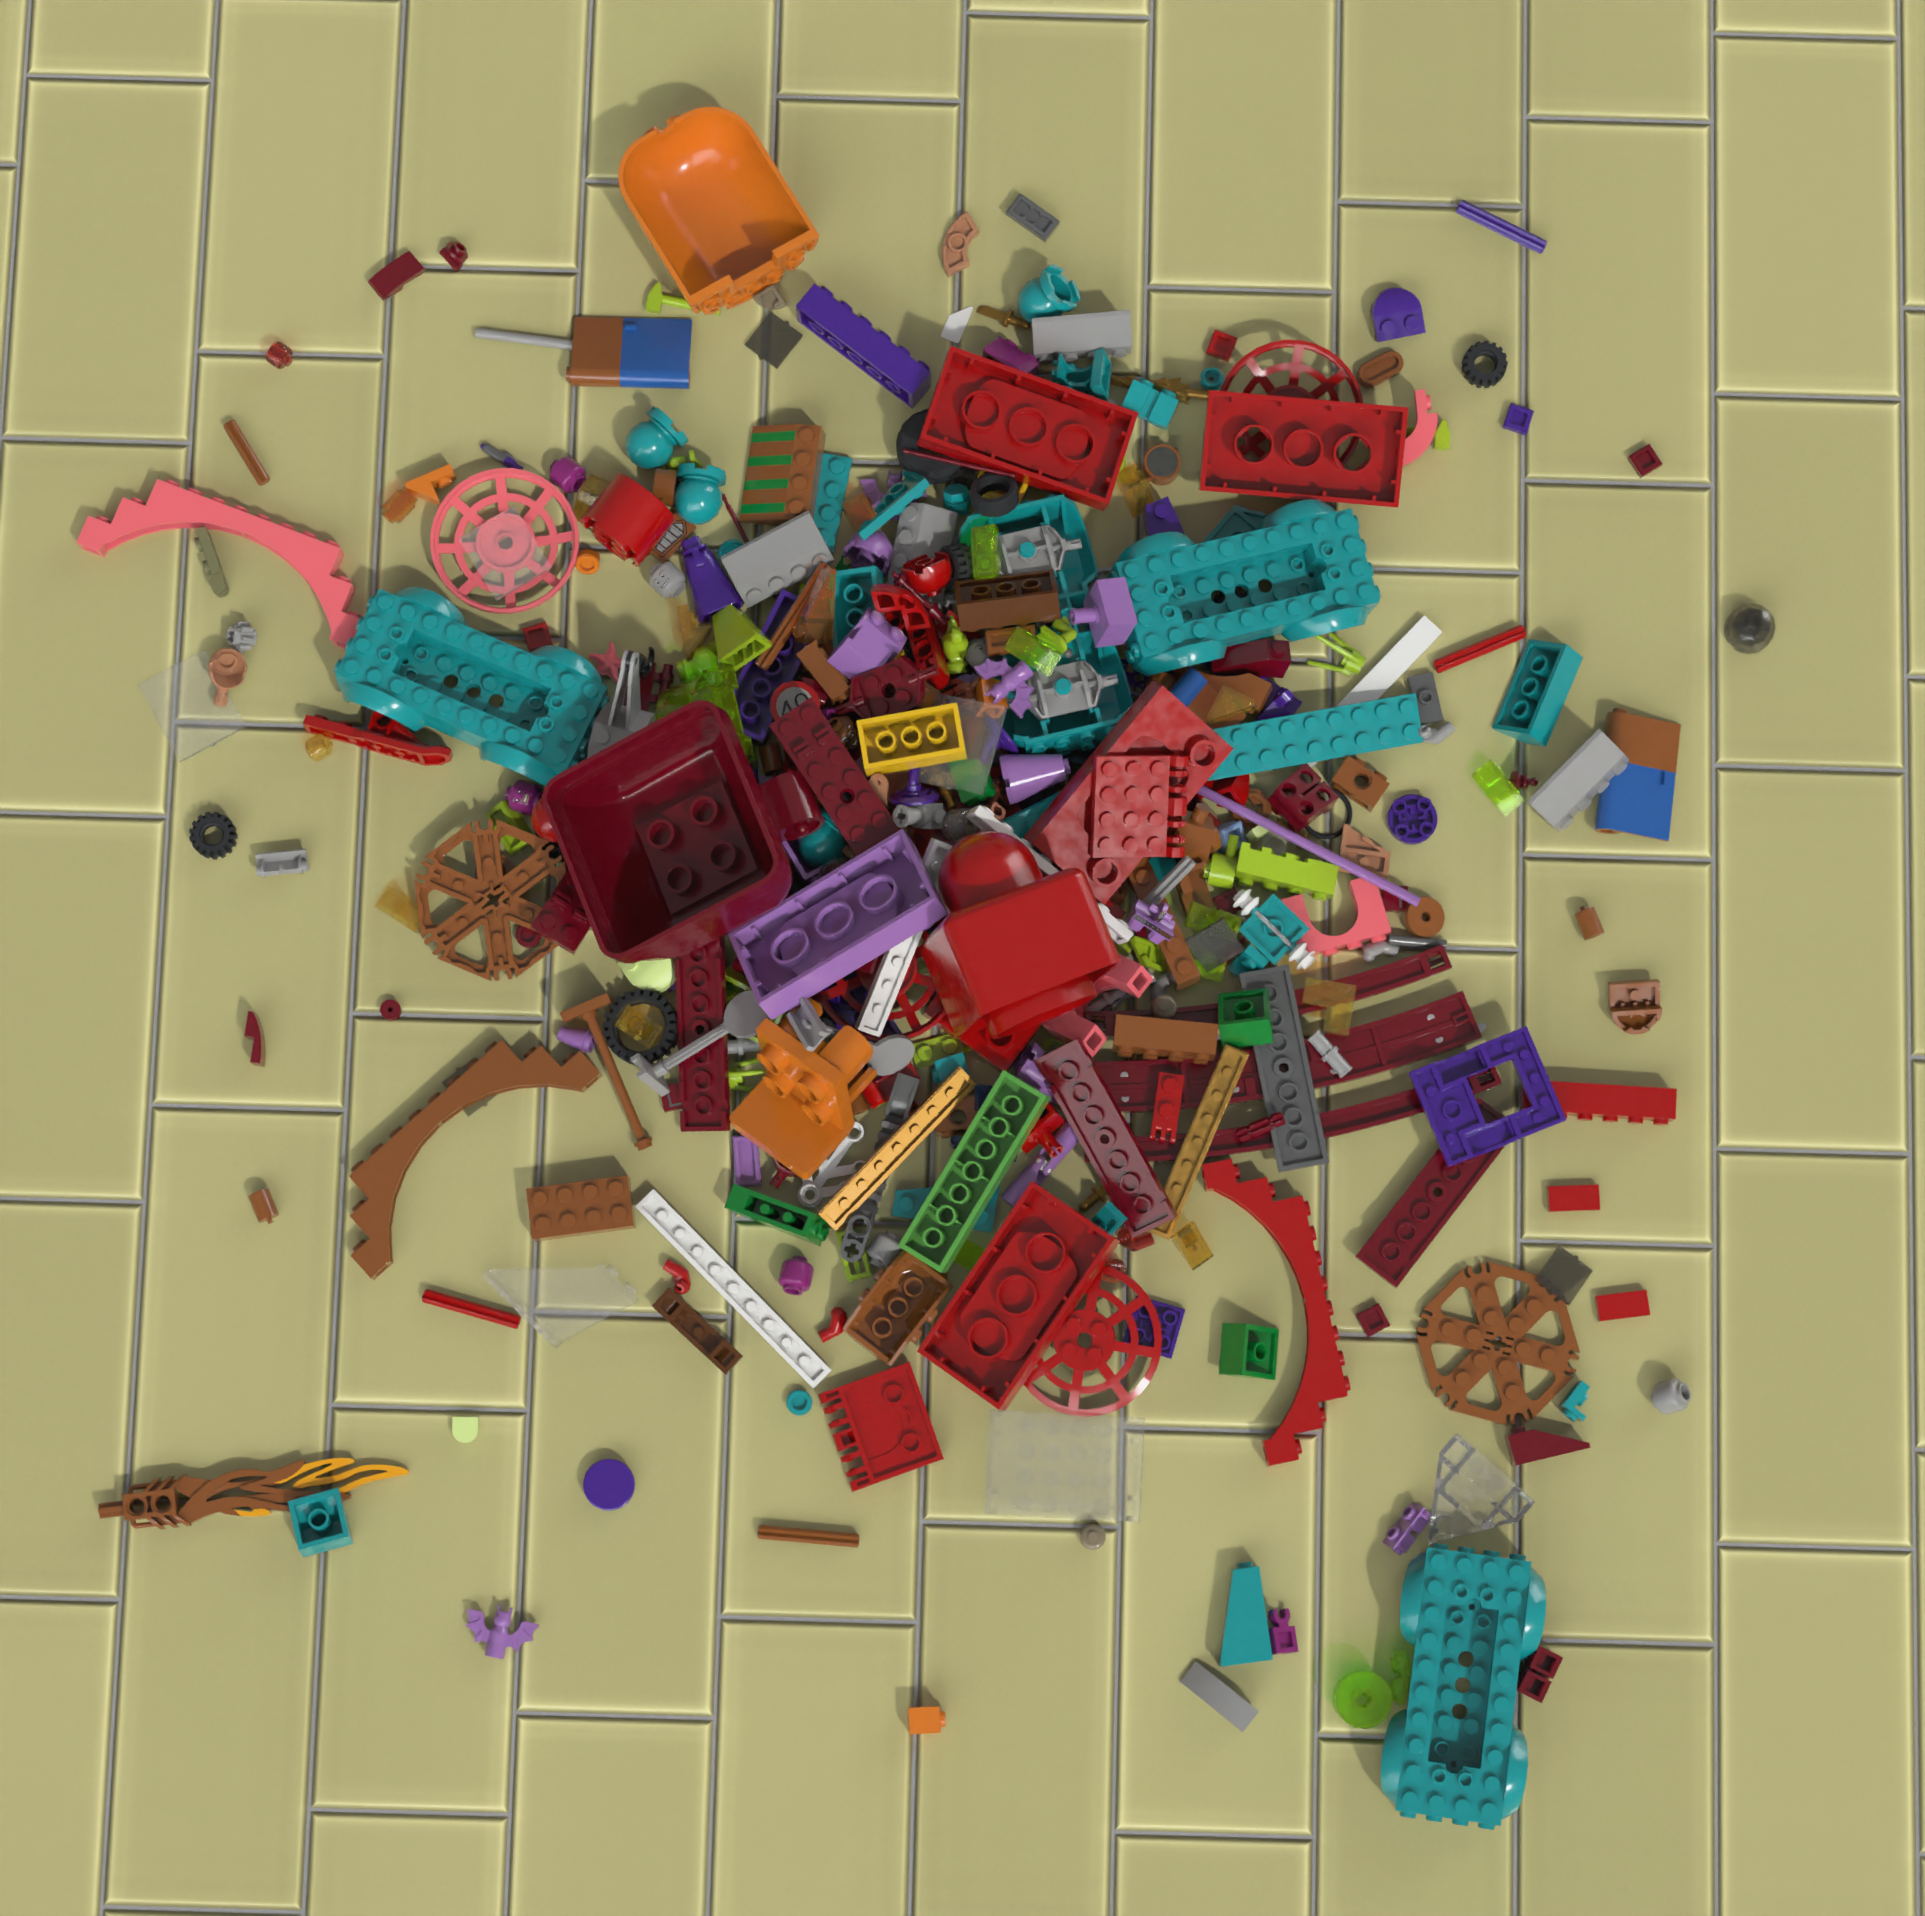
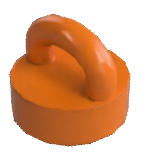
M584 549L578 553L575 567L580 573L589 575L599 569L600 555L597 552Z

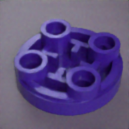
M1416 794L1404 795L1395 800L1387 814V826L1392 836L1401 843L1408 845L1420 844L1429 839L1434 833L1437 826V812L1429 798Z
M603 1459L594 1463L586 1472L583 1481L584 1493L588 1501L596 1508L605 1511L617 1510L628 1504L635 1491V1478L630 1468L623 1462L615 1459Z

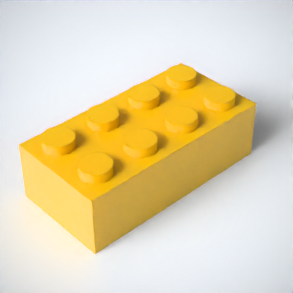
M957 702L856 720L867 777L875 773L886 774L967 759Z

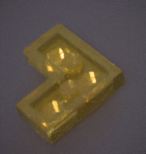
M1310 977L1305 978L1302 1003L1326 1007L1323 1032L1342 1036L1349 1035L1357 985Z

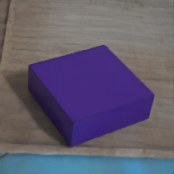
M1511 403L1502 428L1526 436L1534 411Z

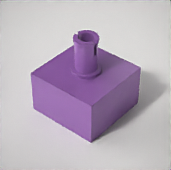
M1125 577L1096 580L1083 602L1084 608H1071L1069 613L1072 625L1089 623L1095 648L1124 644L1137 624Z

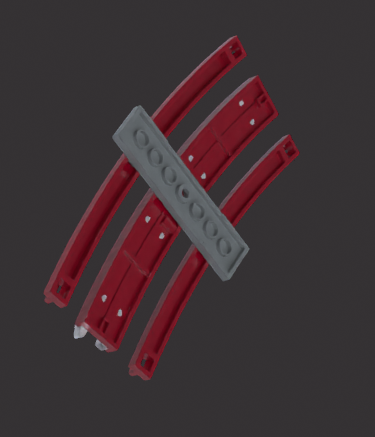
M1443 944L1378 968L1296 990L1293 989L1289 964L1240 973L1238 977L1241 991L1268 988L1273 1043L1252 1045L1253 1049L1243 1050L1248 1052L1249 1056L1228 1105L1246 1103L1251 1100H1264L1267 1117H1271L1273 1113L1282 1112L1286 1123L1280 1127H1273V1130L1256 1137L1251 1136V1139L1244 1142L1239 1140L1236 1130L1240 1127L1217 1130L1205 1158L1274 1149L1278 1173L1328 1164L1329 1159L1324 1139L1369 1129L1424 1113L1414 1088L1376 1100L1323 1113L1318 1111L1314 1090L1394 1070L1481 1039V1033L1486 1029V1024L1476 1023L1463 991L1390 1017L1324 1034L1333 1046L1339 1048L1338 1052L1353 1067L1342 1078L1339 1077L1327 1061L1323 1062L1321 1060L1322 1056L1307 1039L1303 1038L1299 1016L1373 997L1450 970L1452 965ZM1438 955L1441 956L1440 958L1428 962V959L1433 958ZM1440 963H1444V964H1442V965H1440V966H1437V967L1431 969V967H1433V966H1435V965H1438V964H1440ZM1218 1003L1179 1007L1176 1009V1013L1171 1020L1218 1024ZM1151 1010L1085 1011V1019L1091 1021V1018L1093 1020H1105V1023L1094 1024L1100 1029H1105L1101 1031L1108 1038H1113L1116 1014L1155 1018ZM1221 1053L1216 1054L1214 1060L1208 1061L1207 1065L1195 1064L1193 1059L1185 1058L1183 1062L1157 1059L1094 1061L1121 1113L1154 1111L1159 1072L1184 1075L1180 1110H1187L1199 1107ZM1496 1067L1467 1078L1474 1095L1502 1084ZM1487 1072H1490L1489 1074H1486V1075H1484V1076H1481V1077L1477 1078V1077L1480 1076V1075H1483V1074H1485V1073H1487ZM1187 1133L1176 1134L1175 1144L1170 1143V1134L1166 1135L1165 1142H1160V1135H1156L1155 1141L1149 1140L1150 1136H1135L1148 1162L1175 1161ZM1101 1137L1105 1143H1108L1110 1140L1109 1137ZM1084 1151L1085 1163H1091Z

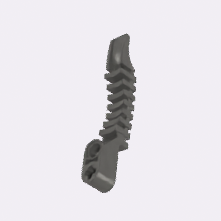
M898 1072L885 1111L886 1118L882 1120V1130L879 1131L877 1136L879 1140L874 1146L875 1151L909 1117L920 1079ZM890 1175L851 1215L840 1247V1253L844 1260L856 1262L862 1258L879 1210L878 1205L882 1201V1194L887 1186L886 1181ZM857 1219H863L867 1223V1229L864 1233L858 1234L854 1231L853 1223ZM852 1243H854L859 1253L850 1258L845 1248L846 1246L851 1247Z

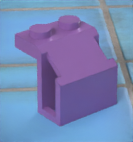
M868 607L854 628L832 651L827 662L851 680L854 676H859L890 663L902 650L908 638L898 627H894L887 622L881 613Z

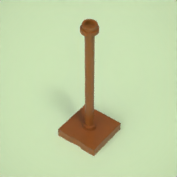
M605 993L562 1011L560 1014L566 1024L581 1017L583 1021H587L637 1142L634 1143V1146L638 1148V1151L652 1146V1137L647 1138L596 1019L598 1015L596 1011L610 1006L612 1003L609 994Z

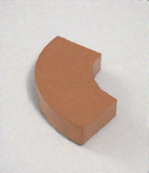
M968 211L960 215L951 224L943 242L942 261L948 277L969 267L967 248L971 241L979 235V230Z

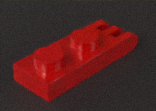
M1159 1072L1149 1140L1155 1141L1156 1131H1161L1160 1142H1165L1166 1132L1171 1133L1169 1137L1170 1143L1175 1144L1184 1075Z

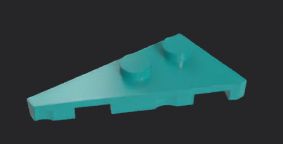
M904 470L902 472L905 477L904 480L893 484L889 492L875 507L874 511L877 515L871 521L865 520L857 532L861 539L865 541L894 515L902 513L906 509V505L913 499L921 497L925 493V489L930 486L926 478L914 471Z

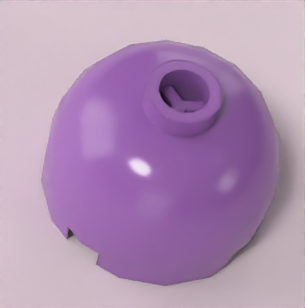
M875 531L865 541L861 539L858 533H855L843 549V556L845 559L847 556L852 561L850 565L853 569L876 566L883 572L884 577L890 568L894 548L887 536L881 531Z

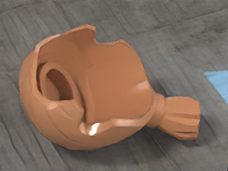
M220 648L211 655L208 662L209 677L217 686V693L213 701L214 705L218 707H226L228 703V690L241 685L244 682V676L247 671L245 658L234 648Z

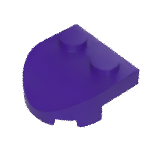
M1397 287L1388 288L1379 293L1370 309L1376 342L1426 333L1422 307L1418 298L1413 293Z

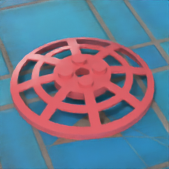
M496 468L470 476L448 493L433 519L430 533V549L439 577L458 599L484 612L514 614L540 606L551 599L564 586L576 565L580 534L571 505L552 483L526 470ZM505 478L525 480L540 486L544 491L536 502L523 495L507 493ZM495 479L497 494L483 498L471 507H468L459 499L464 492L475 485ZM552 496L565 511L570 522L571 531L557 534L552 518L544 509ZM508 501L530 507V510L523 518L509 514ZM498 503L499 515L485 521L477 514L484 507ZM453 506L463 515L456 529L454 543H439L442 523L448 510ZM538 515L546 523L550 535L535 537L530 525ZM470 521L479 528L476 542L462 543L464 531ZM504 538H510L513 540V545L510 549L504 550L499 547L500 541ZM572 541L570 562L561 579H558L549 572L556 559L558 544ZM551 545L549 557L544 567H542L533 560L536 547ZM463 553H478L484 564L473 574L465 562ZM440 554H455L460 569L468 578L459 589L446 574ZM527 567L536 574L529 581L515 586V572ZM492 570L504 574L505 587L494 586L482 580ZM541 580H544L553 587L539 599L522 606H516L515 593L528 590ZM476 586L491 593L505 594L506 607L484 605L466 595Z

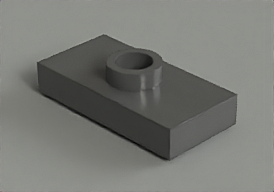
M1021 193L1006 211V215L1044 242L1047 241L1060 224L1058 219Z
M1433 672L1409 676L1407 678L1411 693H1416L1421 725L1442 722L1444 719Z

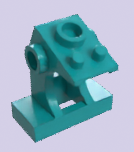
M1104 348L1095 350L1092 364L1085 368H1078L1074 364H1067L1062 353H1059L1058 360L1053 361V366L1057 367V370L1052 369V382L1088 395H1095L1096 398L1108 401L1112 363Z

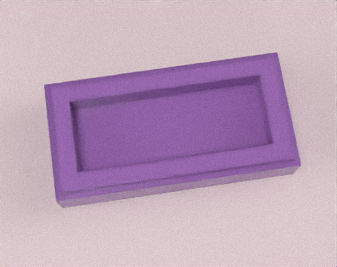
M743 1135L732 1136L736 1185L741 1187L762 1185L759 1147Z

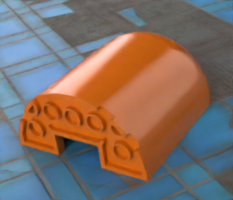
M701 107L690 110L680 116H672L667 120L666 128L659 130L658 127H652L646 131L644 136L632 143L621 159L618 181L626 205L692 311L696 314L703 311L705 315L717 313L723 306H726L727 309L736 307L752 299L755 294L770 285L777 284L782 280L780 277L787 269L793 271L805 260L803 255L807 250L812 251L819 240V234L752 127L741 116L730 110L719 107Z

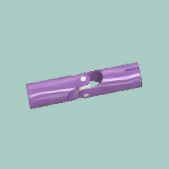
M1068 1120L1054 1135L1060 1145L1063 1146V1151L1059 1153L1052 1147L1058 1156L1051 1158L1048 1163L1045 1158L1049 1157V1154L1042 1148L1033 1161L1026 1166L1001 1195L1011 1207L1014 1208L1031 1181L1041 1185L1045 1178L1079 1142Z

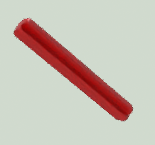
M1518 625L1442 656L1433 661L1434 669L1437 673H1441L1526 637V631L1522 625Z
M425 1289L422 1296L424 1303L514 1329H518L521 1322L519 1315L430 1289Z

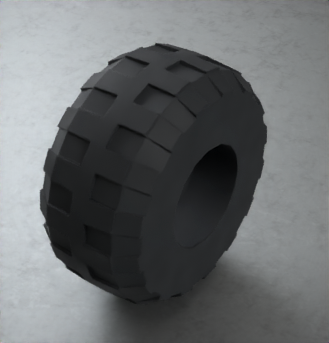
M924 409L911 415L901 426L896 441L897 457L904 470L914 471L925 477L930 485L944 484L956 478L964 467L903 453L904 448L921 452L916 444L928 409ZM943 454L941 455V457H946V458L954 459V458H952V457H949V456H946V455H943Z

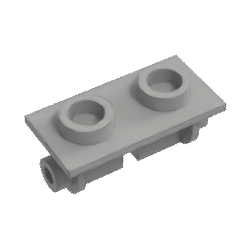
M306 848L255 854L258 865L256 866L257 876H262V878L281 873L303 874V871H310Z

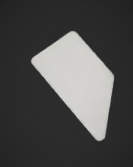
M971 306L949 315L941 337L959 343L973 307Z

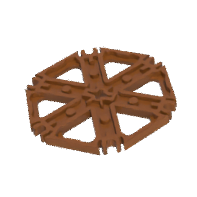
M488 819L489 826L485 830L480 828L479 821H475L474 827L476 832H473L472 822L467 824L425 856V858H429L434 862L431 864L427 861H422L421 864L428 868V873L426 875L416 874L418 879L425 880V884L414 880L421 937L423 939L427 934L431 933L432 936L428 937L424 943L427 945L431 941H436L438 944L437 949L432 954L437 955L442 950H445L437 959L492 981L491 970L494 971L493 978L495 981H499V972L501 970H505L508 974V979H512L513 971L511 968H514L515 978H517L558 947V945L544 937V944L523 960L517 959L513 952L510 921L530 929L543 907L520 896L548 875L556 877L559 884L567 872L565 861L558 867L555 865L562 861V855L556 859L550 858V852L555 848L554 845L548 846L545 851L543 850V847L549 841L496 819V830H494V821L492 819ZM509 835L530 844L533 847V854L504 876L500 840L503 836ZM465 840L471 841L474 845L478 879L447 867L444 863L445 855ZM432 890H438L468 904L440 925H436L431 921L428 894ZM503 891L505 892L498 899L499 905L497 907L494 904H492L490 906L488 905L483 909V907L486 904H488L487 902L490 900V898L488 897L489 894L495 896L497 894H501ZM484 924L488 961L483 965H479L458 956L455 952V946Z
M1482 1262L1479 1264L1481 1269L1479 1274H1474L1471 1266H1467L1466 1272L1469 1276L1467 1278L1463 1268L1421 1310L1427 1311L1432 1315L1429 1316L1425 1313L1419 1315V1318L1425 1319L1428 1325L1426 1328L1416 1327V1331L1426 1333V1336H1419L1417 1334L1415 1336L1431 1392L1440 1385L1441 1389L1437 1390L1434 1396L1438 1398L1442 1393H1446L1449 1397L1448 1401L1444 1404L1445 1407L1451 1406L1456 1401L1455 1406L1450 1411L1509 1426L1506 1421V1415H1509L1508 1420L1511 1425L1516 1424L1514 1416L1517 1413L1523 1416L1524 1422L1529 1421L1527 1409L1531 1414V1419H1533L1567 1385L1573 1377L1564 1374V1371L1570 1374L1576 1373V1369L1568 1366V1360H1579L1578 1355L1569 1354V1351L1580 1353L1564 1295L1555 1302L1554 1298L1560 1294V1290H1556L1553 1294H1549L1546 1291V1287L1551 1283L1550 1280L1543 1282L1540 1287L1538 1285L1545 1278L1543 1276L1491 1262H1486L1489 1267V1272H1486V1265ZM1501 1276L1525 1282L1529 1286V1293L1505 1318L1495 1288V1280ZM1459 1287L1468 1289L1478 1324L1448 1317L1442 1313V1304ZM1554 1311L1558 1314L1564 1342L1560 1346H1555L1523 1336L1546 1312ZM1499 1336L1501 1337L1500 1341L1504 1345L1511 1347H1500L1496 1351L1494 1350V1345L1484 1341V1339L1490 1341L1495 1340ZM1435 1341L1472 1351L1449 1375L1442 1376L1437 1371L1431 1346ZM1517 1363L1552 1372L1555 1376L1553 1384L1538 1399L1530 1400L1526 1396ZM1490 1369L1501 1403L1500 1408L1496 1411L1471 1405L1466 1399L1467 1393Z

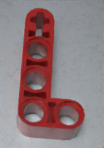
M902 615L886 617L887 622L894 627H898L908 638L906 642L910 641L916 666L919 669L924 670L936 665L937 669L934 671L938 670L939 675L926 679L927 683L937 690L944 688L950 680V675L934 618L929 616L931 628L907 631Z

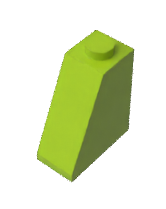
M729 604L712 616L718 660L733 671H737L772 647V642L753 621L732 604Z

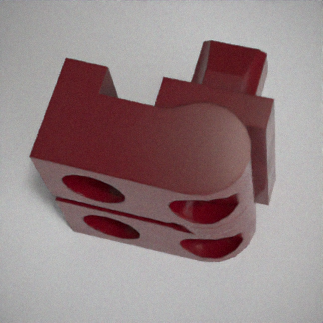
M1307 763L1285 779L1268 799L1272 804L1271 810L1276 815H1282L1288 821L1287 827L1295 833L1297 831L1300 832L1321 814L1329 812L1339 798L1325 781L1319 784L1322 778ZM1304 773L1310 776L1311 783L1303 777ZM1321 791L1328 795V801L1320 795Z
M1538 1646L1531 1657L1522 1660L1525 1664L1521 1672L1519 1671L1516 1691L1542 1703L1552 1683L1549 1679L1554 1678L1563 1657Z

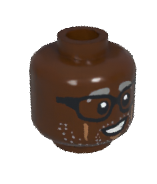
M841 715L833 717L828 721L848 752L855 750L859 746L858 728L849 716Z

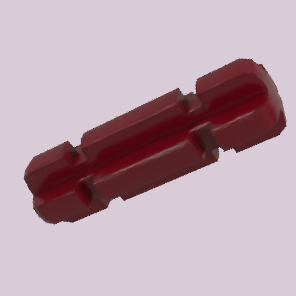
M1276 1112L1271 1114V1117L1266 1116L1250 1123L1248 1127L1242 1126L1238 1128L1236 1133L1239 1140L1244 1142L1251 1139V1136L1256 1137L1273 1130V1127L1285 1125L1286 1121L1282 1112Z

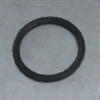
M1332 789L1346 805L1347 819L1345 824L1350 825L1352 820L1351 804L1344 794L1336 789ZM1309 825L1305 827L1307 832L1320 839H1333L1342 835V828L1335 833L1321 834L1314 831Z

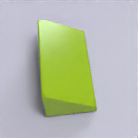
M508 800L499 802L485 814L487 819L494 821V830L497 828L496 819L533 834L522 815L509 808ZM509 835L501 838V842L510 856L530 845Z

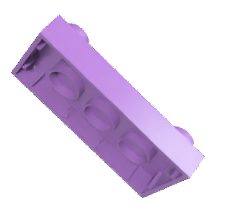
M901 829L786 898L777 908L728 933V936L759 1006L773 1020L786 1011L798 1007L801 997L810 998L916 933L930 928L936 921L949 913L916 846L905 831Z

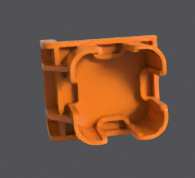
M808 998L820 1017L823 1013L822 1006L815 1000ZM800 1004L798 1007L790 1010L789 1012L795 1014L802 1005ZM787 1016L777 1025L768 1018H765L756 1028V1033L761 1050L757 1054V1058L765 1067L766 1074L762 1077L761 1082L730 1114V1123L732 1128L800 1178L807 1180L853 1129L855 1122L851 1104L877 1076V1070L869 1067L866 1071L862 1069L872 1058L873 1049L862 1034L847 1025L842 1027L828 1044L822 1041L811 1052L804 1048Z

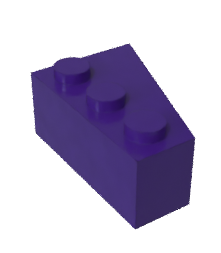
M1168 497L1145 506L1143 513L1145 537L1164 532L1185 534Z

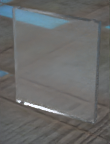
M514 506L509 507L504 512L458 538L496 601L552 568Z

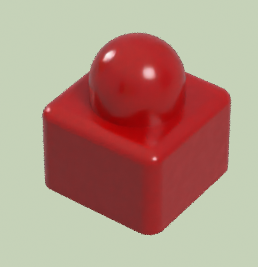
M982 831L970 834L954 844L945 855L938 873V890L949 914L924 940L921 945V953L956 1038L969 1035L987 1027L992 1039L1002 1038L1058 1017L1098 996L1094 984L1122 961L1088 879L1082 870L1068 868L1043 877L1031 851L1013 836L997 831Z

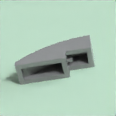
M1196 1661L1180 1681L1242 1732L1259 1712Z

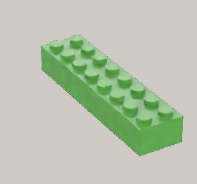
M1003 1070L898 1246L940 1273H947L1051 1097L1009 1071Z

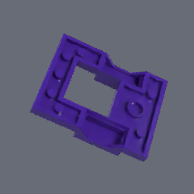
M1527 1026L1477 1045L1453 1057L1431 1063L1408 1073L1447 1168L1566 1121V1117ZM1512 1060L1531 1107L1486 1124L1467 1078Z

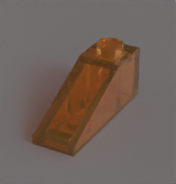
M822 568L796 617V623L793 627L796 643L810 644L817 640L818 644L833 645L836 569Z

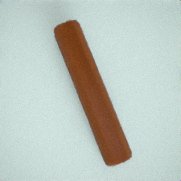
M230 420L225 423L224 429L258 485L262 486L270 481L269 475L236 421Z

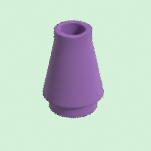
M561 1026L558 1031L557 1040L581 1051L583 1054L593 1051L596 1043L590 1029Z

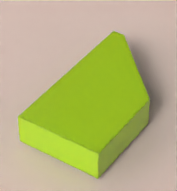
M1132 936L1130 943L1139 963L1143 967H1148L1158 972H1166L1157 944L1138 936Z

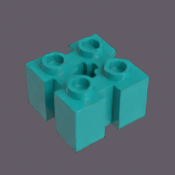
M1140 378L1139 381L1134 379L1121 407L1138 412L1137 418L1143 419L1166 431L1179 404V400L1175 399L1176 394L1164 388L1159 392L1153 389L1154 384L1143 378Z

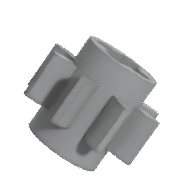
M238 621L237 624H232V627L227 629L226 642L237 651L245 653L246 650H251V647L255 646L257 632L253 627H249V622Z

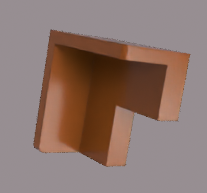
M1205 862L1196 864L1175 886L1188 926L1196 924L1197 921L1207 916H1211L1212 919L1217 915L1206 880L1203 878L1206 868Z

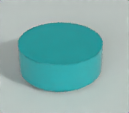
M794 1390L787 1397V1407L794 1415H805L812 1407V1398L804 1390Z

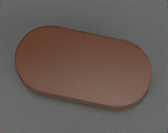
M1387 351L1365 362L1358 369V382L1365 388H1373L1393 378L1403 368L1404 361L1402 356L1396 351Z

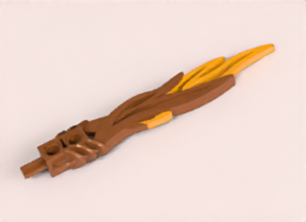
M332 1458L307 1464L306 1461L300 1460L273 1471L240 1469L223 1474L213 1480L187 1477L188 1474L181 1475L173 1480L175 1476H169L164 1481H161L162 1477L154 1479L151 1483L131 1485L128 1489V1494L122 1495L121 1501L99 1503L98 1513L100 1519L124 1516V1520L131 1521L132 1527L137 1529L156 1526L161 1530L166 1529L164 1525L178 1528V1523L192 1526V1523L218 1512L247 1517L267 1516L272 1514L268 1509L290 1512L289 1506L275 1503H288L290 1500L320 1493L298 1491L306 1487L335 1483L356 1473L369 1470L387 1471L358 1479L339 1488L344 1502L352 1498L351 1495L345 1493L361 1485L407 1475L409 1471L391 1465H363L335 1476L317 1478L329 1471L355 1463V1460L351 1458ZM332 1463V1465L301 1478L294 1484L291 1490L270 1487L285 1483L313 1468ZM263 1476L244 1482H230L242 1477ZM237 1487L247 1491L271 1493L225 1497L208 1501L220 1492ZM145 1489L143 1492L133 1493V1490ZM178 1491L190 1497L181 1510L179 1507ZM162 1496H167L170 1499V1506L166 1510H161L158 1506V1501ZM141 1499L144 1502V1509L141 1513L137 1514L133 1511L132 1506L134 1501ZM250 1507L253 1511H241L234 1508ZM147 1519L150 1522L136 1523V1520Z

